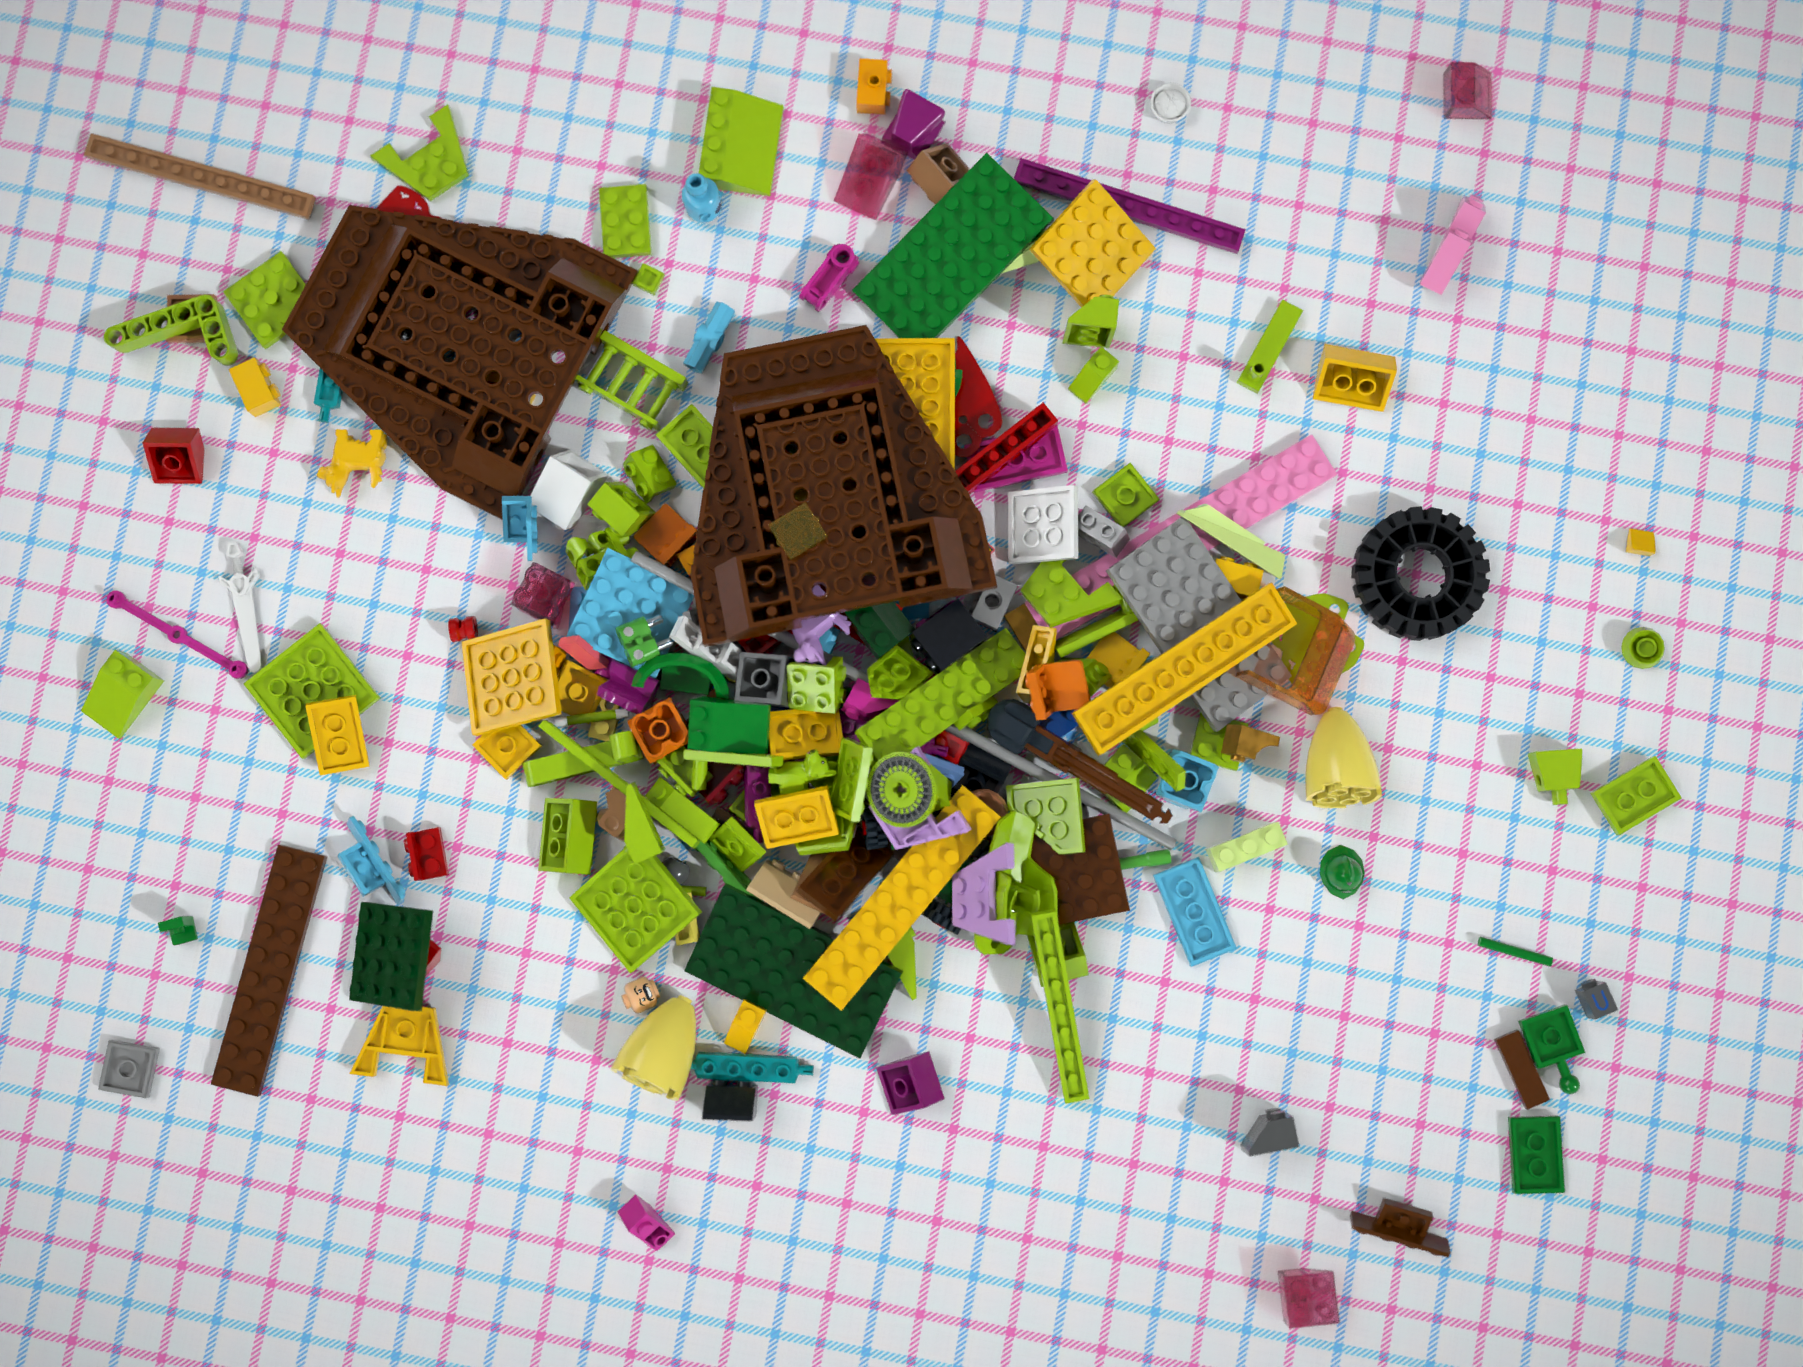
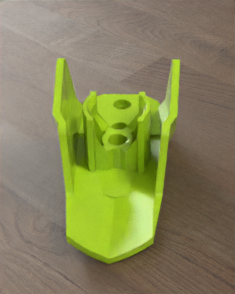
M1011 811L997 822L989 853L1005 843H1014V868L995 871L996 920H1014L1016 939L1018 934L1034 936L1030 913L1055 909L1058 919L1057 888L1054 878L1031 858L1035 823L1027 816ZM974 933L975 948L984 955L1004 954L1013 946Z

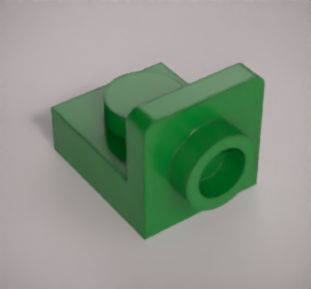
M180 916L158 923L160 932L170 933L174 946L198 939L193 916Z

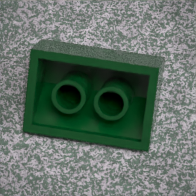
M871 574L865 575L862 579V583L865 586H872L876 582V578ZM894 602L840 612L847 617L846 621L851 622L850 626L876 659H879L916 630Z

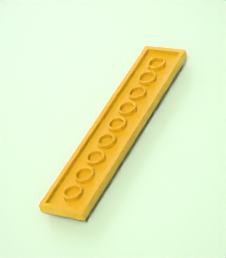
M1268 583L1071 714L1096 754L1102 755L1295 626L1297 622L1273 583Z
M963 785L949 801L950 806H945L935 819L937 823H940L960 810L970 825L971 830L966 833L913 845L804 976L803 979L841 1011L1001 818V816Z

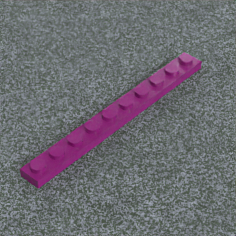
M1020 158L1013 178L1022 186L1069 201H1073L1091 181L1024 158ZM1100 183L1132 221L1238 254L1246 229Z

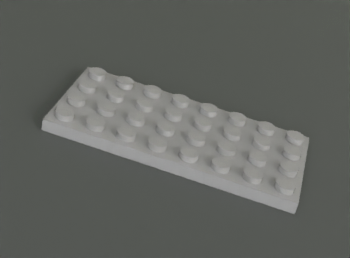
M1183 517L1177 519L1106 570L1161 654L1241 602V599L1188 520ZM1268 643L1190 695V697L1213 731L1218 732L1292 675L1274 648Z

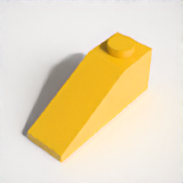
M1032 626L1016 689L1017 695L1024 703H1031L1030 690L1027 689L1025 684L1026 673L1036 664L1054 662L1056 628Z

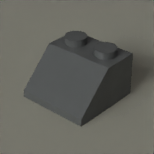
M740 652L734 700L769 704L771 707L789 708L787 666L791 662H796L795 659L787 655Z
M1280 1108L1266 1110V1114L1259 1115L1240 1144L1241 1150L1248 1156H1256L1299 1147L1293 1116L1285 1111H1281Z

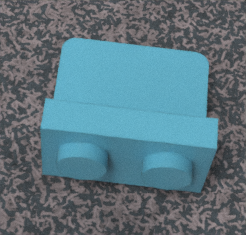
M502 496L503 541L527 542V560L533 561V553H537L538 541L537 505H532V496Z

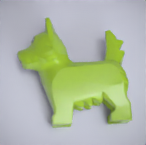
M814 749L809 750L804 761L783 762V766L770 767L768 773L769 783L780 784V794L777 791H772V797L808 790L810 781L835 775L836 771L831 768L837 766V762L828 761L826 757L820 756L818 751Z

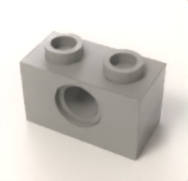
M1086 505L1078 515V536L1117 558L1130 540L1125 528Z
M995 575L997 588L981 591L982 594L979 601L974 599L969 613L972 614V617L978 624L997 632L1018 585ZM989 596H994L998 599L999 604L993 608L988 607L985 599Z

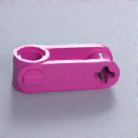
M834 244L828 252L826 259L802 289L799 298L802 301H808L815 306L817 312H820L848 275L852 274L859 265V257L854 254L853 249L846 244ZM842 255L849 257V260L845 263L837 261L838 257Z

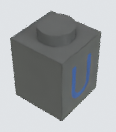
M1590 979L1581 983L1582 987L1575 990L1587 1018L1596 1020L1618 1010L1606 982Z

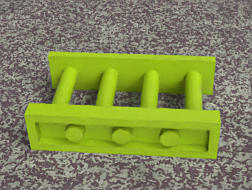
M604 330L600 336L604 345V351L586 379L580 375L576 377L575 380L579 384L578 388L588 395H591L593 392L639 419V424L650 431L652 428L660 431L662 427L655 420L673 390L676 391L679 388L685 391L689 384L687 378ZM619 353L624 356V363L605 391L595 385V382L612 355ZM638 364L644 368L645 374L626 403L615 397V394L632 367H636ZM658 376L665 380V386L646 415L635 407L652 379H656Z

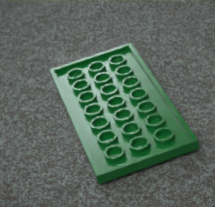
M986 152L852 291L899 338H938L1054 221V218Z

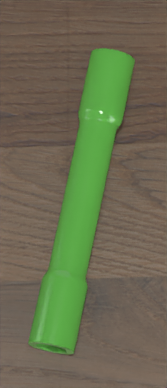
M1169 849L1119 858L1122 870L1171 863Z

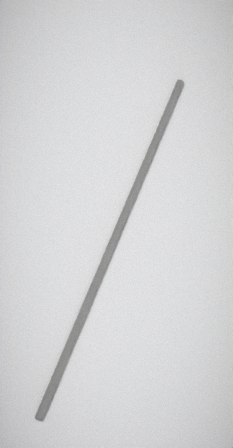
M638 551L635 552L631 562L694 595L692 580ZM788 631L768 634L795 650L799 647L794 635ZM823 651L826 664H828L833 656ZM843 661V666L846 667V677L855 682L860 678L869 683L866 673ZM953 724L946 729L1042 782L1062 779L967 727L959 731ZM1080 788L1081 803L1102 814H1110L1111 819L1169 850H1172L1177 841L1175 838Z

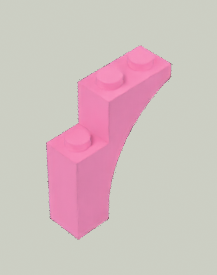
M1473 194L1470 197L1465 195L1462 197L1437 251L1420 279V285L1442 295L1471 245V238L1486 214L1483 199Z

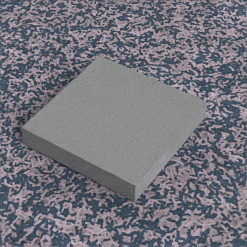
M109 1040L98 1090L149 1098L160 1048Z

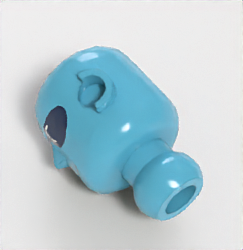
M695 173L686 179L682 190V201L690 218L700 223H707L716 219L722 210L721 198L724 193L718 190L716 183L710 178Z

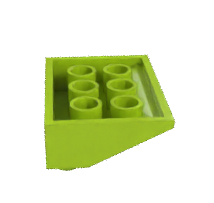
M712 87L698 173L714 181L718 190L771 196L784 106L738 90Z

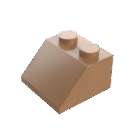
M946 143L922 150L906 171L912 176V180L927 194L928 199L936 205L970 169L951 146Z

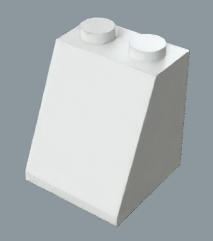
M570 449L550 456L530 495L532 496V505H537V516L545 517L552 521V525L560 530H568L574 527L588 508L587 504L604 484L609 474Z

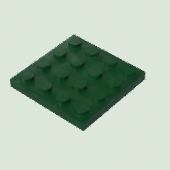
M361 902L349 1000L409 1011H422L433 910Z

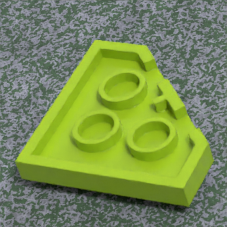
M1079 778L1006 786L1008 810L1010 812H1019L1030 818L1035 823L1034 833L1047 842L1053 850L1061 855L1085 852Z

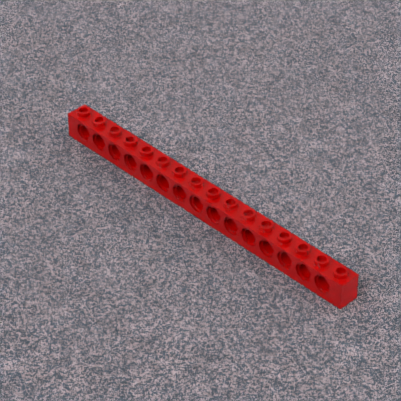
M1044 402L955 471L969 495L977 489L978 485L986 483L1010 462L1019 457L1021 451L1025 452L1057 426L1058 419ZM818 584L819 587L826 593L827 588L822 584ZM769 635L738 641L746 652L762 654L770 653L782 643Z

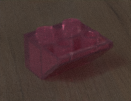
M1298 1268L1277 1271L1283 1321L1289 1329L1340 1323L1334 1273L1332 1270Z

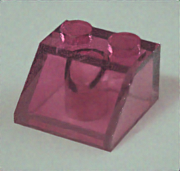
M1451 62L1443 73L1444 119L1491 120L1492 73L1475 62Z

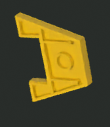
M382 1006L349 1074L375 1077L377 1075L379 1054L389 1053L426 1058L423 1083L448 1086L449 1081L436 1008L422 1006V1011H409Z

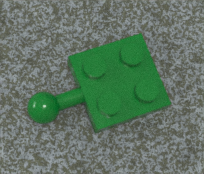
M1561 1005L1519 1020L1520 1028L1535 1067L1540 1069L1556 1063L1561 1075L1559 1081L1560 1089L1566 1094L1576 1093L1580 1088V1082L1576 1076L1571 1074L1566 1059L1583 1054L1585 1050L1568 1005Z

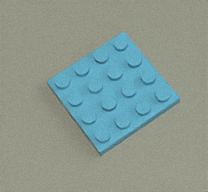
M607 548L566 637L579 635L593 647V650L631 667L615 627L642 616L648 620L661 615L663 623L650 628L652 638L655 639L656 643L670 638L669 636L678 617L683 616L682 613L688 611L694 595L631 562V558ZM670 647L660 650V655L668 654ZM646 662L634 666L633 668L638 670ZM660 669L654 671L650 676L656 678Z

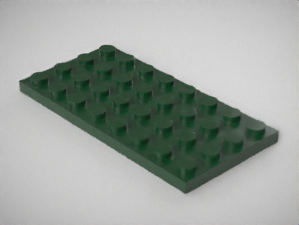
M725 883L684 970L741 1000H749L766 1009L767 1013L859 1059L903 970L882 961L841 1011L803 979L836 937L814 926L809 929L773 906Z

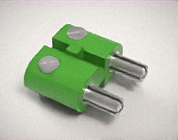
M661 615L648 620L642 616L615 627L631 667L659 656L660 650L673 645V642L667 643L672 641L671 638L657 643L652 638L650 628L663 623Z

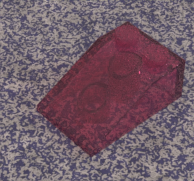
M859 133L834 201L877 220L900 175L908 151L868 133Z

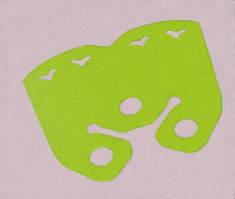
M1322 593L1285 602L1297 624L1283 633L1282 641H1280L1278 636L1272 640V643L1282 651L1281 660L1292 675L1288 680L1295 688L1305 693L1348 671L1356 664L1364 649L1363 639L1352 633H1344L1337 647V655L1333 656L1331 651L1334 649L1337 640L1333 627L1328 622L1316 618V614L1321 613L1323 617L1335 623L1343 622L1349 607L1345 600ZM1332 604H1337L1340 607V612L1336 615L1332 614L1329 610ZM1317 632H1325L1327 636L1325 641L1320 642L1316 639ZM1349 641L1356 645L1353 652H1348L1345 649V644ZM1289 660L1295 663L1293 669H1291V664L1289 663ZM1296 677L1304 678L1303 685L1301 684L1300 680H1297Z

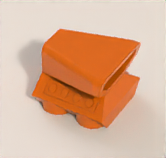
M671 697L658 702L655 706L635 715L627 721L650 764H658L656 760L662 759L667 754L688 743L689 726Z

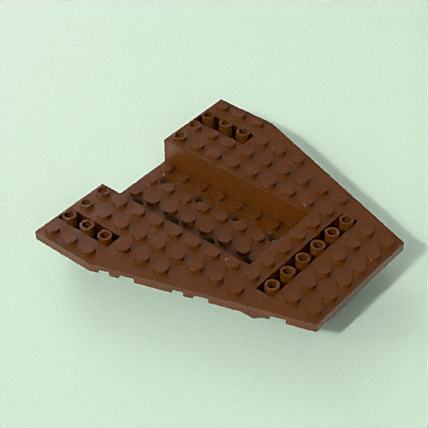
M349 205L282 330L443 491L503 520L502 496H522L551 441L548 431L587 356L589 353L596 355L602 343L600 336L604 330L608 332L638 271L574 238H558L547 234L538 235L521 230L494 226L485 227L474 223H458L448 219L421 215L412 216L401 212L392 213L379 211L374 208ZM427 287L435 289V294L431 298L423 297V291ZM470 309H477L479 312L478 317L474 320L466 318V312ZM405 329H410L413 332L411 339L407 341L401 340V332ZM514 330L522 332L521 339L516 342L509 340V334ZM447 351H454L456 358L452 362H445L443 359L444 354ZM563 352L565 354L564 361L554 363L552 361L553 354ZM492 372H496L500 376L499 381L495 384L487 383V376ZM534 394L543 396V401L538 406L530 404V398Z
M867 325L724 353L719 395L716 402L717 408L709 448V461L705 475V487L702 494L697 527V540L690 573L704 647L802 628L801 620L894 601H898L900 608L997 588L982 514L973 503L968 491L962 485L940 445L934 439L931 430L920 416L917 407L900 379L897 378L892 366L886 360ZM838 434H844L847 437V441L844 444L838 445L833 441L834 437ZM788 444H796L799 447L795 454H787L785 448ZM848 480L856 482L857 486L853 491H846L843 489V484ZM799 490H804L808 493V496L804 501H797L794 499V494ZM794 512H810L807 514L802 513V515L809 516L810 514L813 516L812 518L802 516V519L817 522L801 521L803 524H814L813 538L819 537L815 547L810 549L805 547L804 551L803 549L800 551L801 546L802 548L804 547L801 544H797L800 545L799 550L796 549L798 548L797 546L795 548L792 547L796 541L797 543H803V535L801 536V534L806 529L798 521L801 514H797L796 518L798 520H796ZM784 519V521L777 528V530L773 532L775 530V526L773 525H775L778 522H781V520ZM785 521H788L794 527L792 529L791 527L784 529L786 531L784 532L780 527ZM810 524L809 531L812 534V524ZM857 527H862L866 530V535L860 539L855 538L852 535L853 530ZM778 530L792 539L790 540L792 542L790 543L791 545L776 535ZM805 531L804 537L808 538V533ZM815 532H819L820 535L815 536ZM871 574L876 577L875 584L865 586L862 583L865 575ZM822 584L827 588L823 596H815L812 593L816 585Z

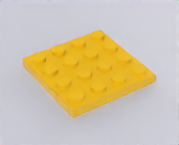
M1092 179L1029 250L1078 305L1083 307L1094 297H1099L1100 295L1114 296L1156 248L1096 179Z
M541 619L462 641L472 735L480 736L562 714L550 620Z

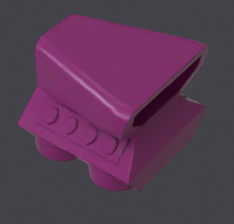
M905 89L902 93L898 111L882 139L888 146L915 160L920 152L929 149L934 140L939 136L940 130L945 124V121H943L945 110L913 91Z
M612 659L609 670L610 680L599 686L597 696L619 705L632 713L640 714L653 707L654 698L660 688L661 680L649 676L644 688L633 687V678L638 670Z

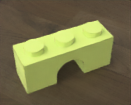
M1273 822L1235 839L1206 849L1214 871L1221 872L1288 845L1279 822Z

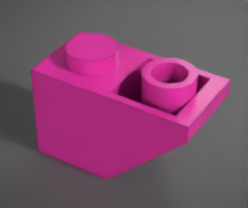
M636 1194L617 1211L628 1232L656 1251L675 1235L671 1227L654 1208Z

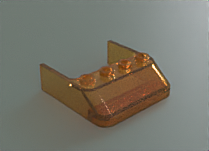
M1283 586L1276 589L1283 601L1319 619L1292 686L1289 689H1285L1251 670L1237 672L1235 677L1309 715H1319L1324 713L1328 707L1355 643V633L1337 613Z

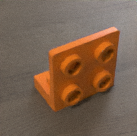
M665 503L636 532L633 538L659 563L670 568L679 559L676 554L687 549L697 540L698 531Z

